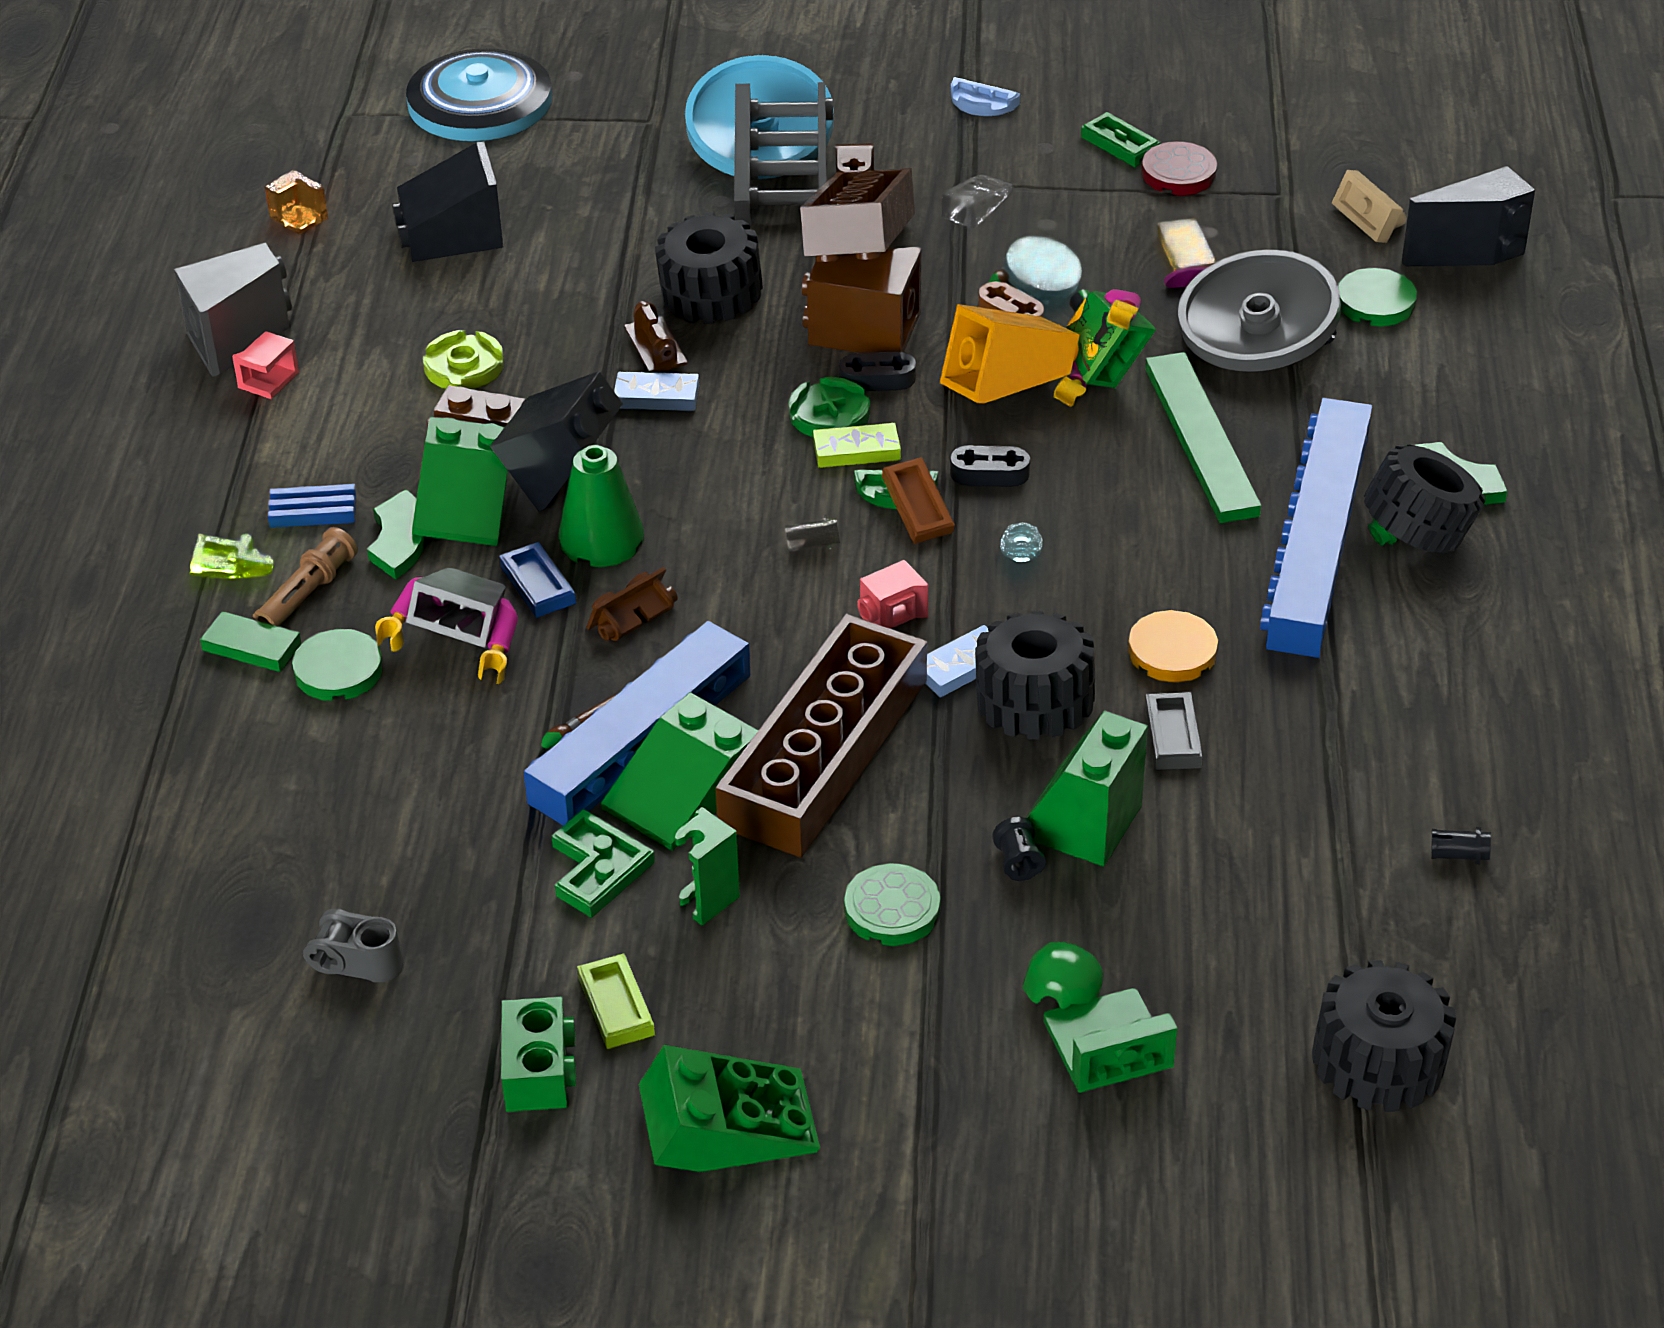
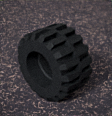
M1407 444V446L1397 445L1388 452L1364 493V503L1369 509L1368 512L1379 522L1378 524L1396 538L1426 551L1448 553L1449 550L1454 551L1461 544L1484 507L1485 496L1482 493L1481 486L1475 481L1474 477L1455 461L1431 449Z

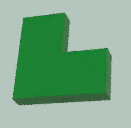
M582 809L552 835L553 848L579 863L555 884L556 897L590 918L595 916L655 863L654 851L585 809Z

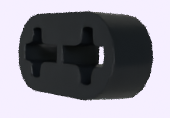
M904 352L849 354L840 360L839 378H845L859 384L864 391L903 390L915 383L916 361L914 357Z
M962 446L955 449L951 454L950 475L955 482L967 486H1019L1029 479L1030 456L1019 447Z

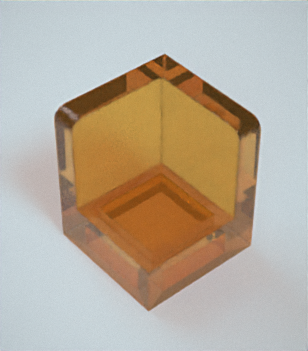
M292 170L265 185L270 218L295 233L302 234L328 219L324 188L301 173Z

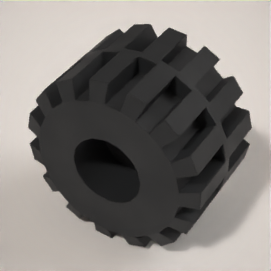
M715 212L704 213V216L695 217L693 214L684 217V222L672 223L667 227L668 232L661 233L658 237V246H655L661 294L664 305L669 306V311L673 315L679 316L683 314L685 321L693 323L699 319L703 320L704 324H712L714 320L724 319V321L735 319L734 314H745L752 309L751 303L759 301L761 289H763L757 235L755 230H750V224L745 220L735 221L734 215L726 213L722 216H715Z
M1031 611V615L1021 616L1018 612L1007 615V621H994L988 625V632L980 633L977 638V647H975L977 708L981 716H986V723L992 728L1004 727V734L1016 737L1018 734H1025L1027 739H1040L1039 735L1049 734L1053 738L1064 735L1063 729L1065 728L1075 730L1083 724L1082 717H1089L1091 715L1093 702H1095V649L1091 634L1084 633L1083 625L1077 621L1066 622V616L1057 613L1048 616L1043 615V611Z
M1371 960L1368 962L1367 968L1363 969L1359 965L1353 964L1344 969L1343 977L1334 975L1328 982L1327 991L1323 992L1312 1048L1313 1063L1319 1064L1317 1075L1323 1084L1334 1083L1333 1093L1342 1100L1347 1099L1349 1096L1358 1099L1357 1107L1371 1110L1372 1103L1383 1104L1384 1112H1397L1401 1101H1405L1410 1108L1416 1107L1423 1103L1425 1093L1431 1097L1439 1088L1441 1078L1444 1076L1455 1032V1008L1448 1006L1450 996L1443 987H1432L1434 978L1423 971L1418 975L1409 972L1410 965L1396 962L1395 967L1384 966L1382 960Z

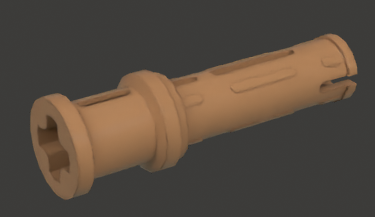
M328 528L323 533V540L314 550H307L301 556L300 567L260 609L254 612L253 620L279 627L318 585L330 583L336 576V570L343 562L350 561L357 555L358 549L353 538L340 528ZM337 543H340L339 548L336 547ZM294 589H297L294 595L283 604L282 602Z

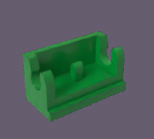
M701 807L695 812V817L676 832L675 844L676 846L683 845L689 838L693 837V848L688 854L689 860L693 862L692 875L694 876V881L681 891L679 900L680 905L683 906L690 903V900L696 897V909L693 912V920L703 926L740 897L736 830Z

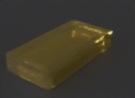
M1196 218L1158 223L1157 234L1174 271L1189 267H1209L1216 263Z

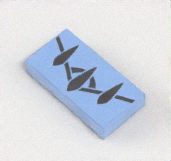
M618 372L614 391L623 403L620 409L695 411L699 389V374Z
M985 625L927 654V681L925 684L940 698L976 679L975 647H977V638L980 633L988 632V628Z

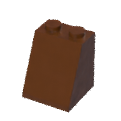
M921 248L890 249L880 252V257L875 259L860 260L856 259V253L841 254L840 259L836 261H816L811 272H805L802 281V295L807 296V305L804 309L802 324L804 328H808V345L856 353L904 352L921 314Z

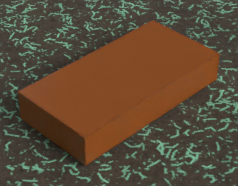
M922 457L883 468L881 476L913 544L953 533L955 524Z

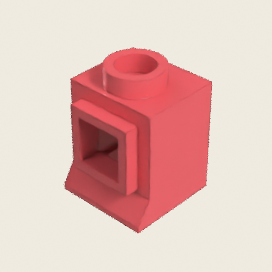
M267 331L243 352L232 356L238 388L272 399L299 373L294 340Z
M905 560L860 579V599L857 601L859 613L863 620L889 629L914 618H927L928 583Z

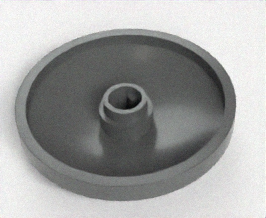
M1256 250L1239 253L1210 265L1200 272L1186 287L1178 308L1182 337L1194 354L1217 367L1246 372L1277 369L1308 357L1329 340L1339 323L1341 314L1339 289L1332 274L1317 261L1302 254L1284 250Z

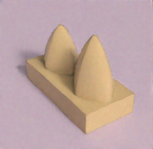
M1346 171L1332 204L1375 242L1387 243L1393 230L1406 223L1407 217L1403 209L1359 171Z

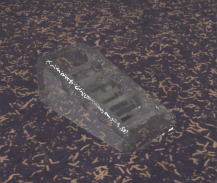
M981 173L949 189L942 195V217L975 229L1013 192V184Z

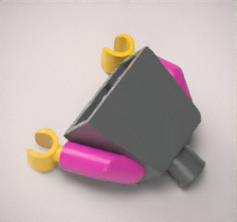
M445 568L425 577L413 578L407 583L390 610L393 616L381 618L376 623L377 645L380 646L385 638L391 637V651L396 652L400 650L404 645L402 630L404 622L484 648L488 645L491 650L485 651L480 657L478 677L482 680L484 670L489 668L498 671L497 684H500L504 680L507 658L503 653L509 652L518 616L510 601L504 599L506 586L454 568Z

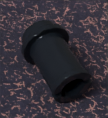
M1476 827V831L1432 829L1431 859L1475 860V864L1480 865V860H1490L1491 832L1481 831V827Z

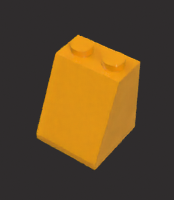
M957 304L940 384L976 403L984 404L1070 375L1073 362L1076 360L1079 351L1078 340L1080 334L1041 316Z

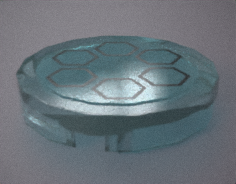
M1029 236L1018 239L1010 245L1003 264L1004 272L1007 270V273L1010 275L1008 280L1013 287L1038 300H1050L1051 296H1060L1059 299L1067 298L1076 291L1082 274L1080 260L1073 251L1062 243L1046 237Z

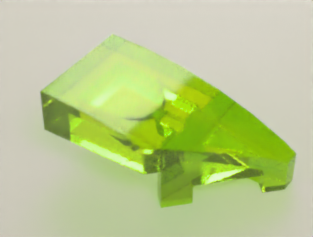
M247 533L241 536L240 541L198 534L191 561L190 575L225 579L265 576L272 574L274 560L269 555L263 557L253 547V539Z

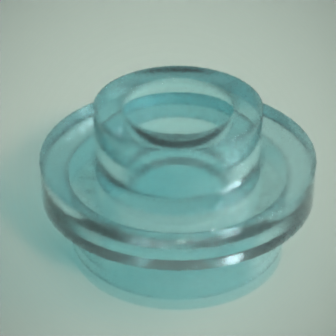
M1012 524L1005 530L1000 539V550L1004 556L1011 560L1027 562L1037 558L1042 553L1043 539L1039 535L1037 528L1031 524Z

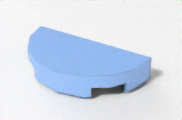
M956 77L952 80V102L961 111L969 114L997 116L1013 111L1020 105V93Z

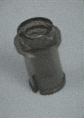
M827 515L822 516L821 521L790 526L785 525L789 553L826 545L827 549H832L833 544L840 543L836 518L827 519Z

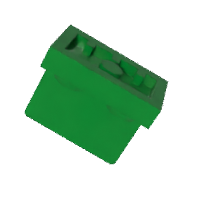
M1134 988L1097 997L1088 1004H1071L1066 1009L1059 1007L1044 1012V1024L1078 1093L1174 1067L1177 1026L1170 1013L1151 1017L1139 992Z

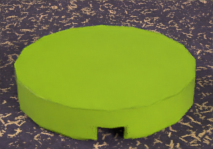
M461 330L446 333L430 342L425 349L426 355L423 356L424 372L430 382L441 388L447 389L448 385L476 389L495 380L503 370L502 346L494 337L484 332L475 331L476 336L466 335L465 331Z

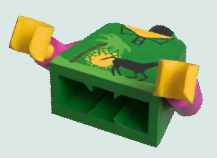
M1112 289L1107 293L1080 290L1071 297L1069 305L1075 312V315L1066 328L1080 334L1078 340L1079 351L1076 360L1073 362L1069 378L1066 376L1061 379L1054 391L1056 399L1072 407L1076 397L1082 396L1086 392L1088 384L1111 388L1118 386L1156 331V328L1138 312L1141 305V298L1138 294L1118 289Z

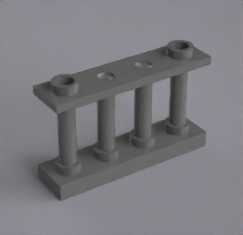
M818 82V102L758 103V99H751L750 83L735 84V221L743 219L751 225V210L758 209V206L803 205L827 182L826 120H833V98H826L825 82ZM818 117V130L758 131V128H751V122H759V118ZM818 146V160L758 161V157H751V151L759 150V147ZM819 175V189L758 190V186H751V180H758V176Z

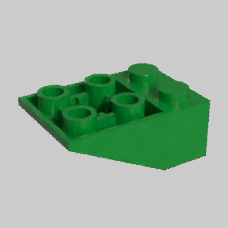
M663 1045L638 1084L654 1165L705 1172L817 1153L820 1149L801 1068Z

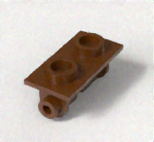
M646 301L639 302L635 306L633 313L634 323L626 324L624 328L648 373L663 372L688 365L663 317H658L655 305Z
M663 566L651 574L642 572L635 576L625 589L616 594L613 591H609L600 596L592 605L593 610L586 626L587 629L590 630L599 625L598 632L603 640L608 641L612 639L617 641L641 627L642 621L635 611L638 610L645 620L649 622L674 607V602L678 600V596L671 586L664 587L661 583L666 572L665 567Z

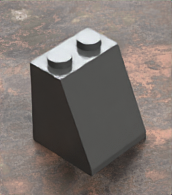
M266 243L174 269L187 335L212 377L221 374L233 366L232 356L243 352L265 331L279 335L290 328L287 311L292 310V303L288 291L285 287L283 288L282 280L287 278L286 268L281 256H274Z

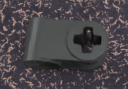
M329 909L322 914L319 920L320 930L316 938L310 940L303 950L305 961L319 972L362 978L372 982L392 980L400 974L404 966L395 924L390 919L348 913L341 909Z

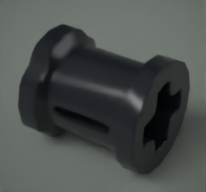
M1013 817L1002 821L995 827L992 833L995 846L1002 851L1004 856V873L1015 881L1031 879L1041 873L1046 864L1043 852L1035 846L1033 840L1035 837L1034 826L1030 820L1023 817Z

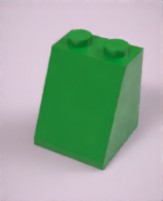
M1107 711L1102 712L1055 771L1025 817L1034 826V842L1103 867L1106 865L1142 806L1148 725Z

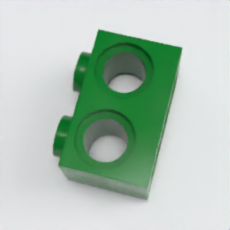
M562 997L502 1001L501 1080L506 1112L567 1108V1087L576 1086L575 1056H566V1047H576L574 1016H564Z

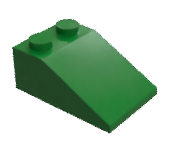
M430 417L411 535L497 546L509 471L491 449L490 445L504 429L503 426L492 423L481 424L459 421L454 418Z
M690 692L658 719L602 800L601 809L673 851L677 847L675 844L676 832L695 817V812L703 807L713 815L717 812L716 786L759 730Z

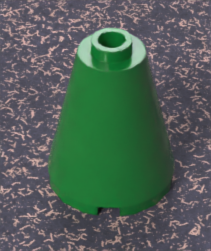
M599 445L588 446L574 456L559 528V541L562 552L574 562H577V557L590 560V566L592 567L613 566L629 560L636 554V547L640 542L643 544L644 527L618 459L612 450Z

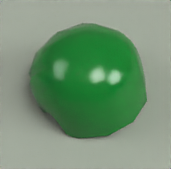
M1050 942L1035 952L1030 959L1022 989L1035 1004L1041 1002L1045 996H1050L1057 1000L1061 1009H1066L1071 1004H1088L1097 998L1102 988L1104 972L1097 958L1087 950L1068 942Z

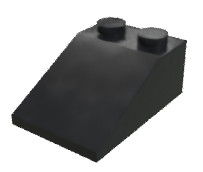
M1506 166L1410 198L1401 263L1406 267L1495 265L1524 255L1535 189Z

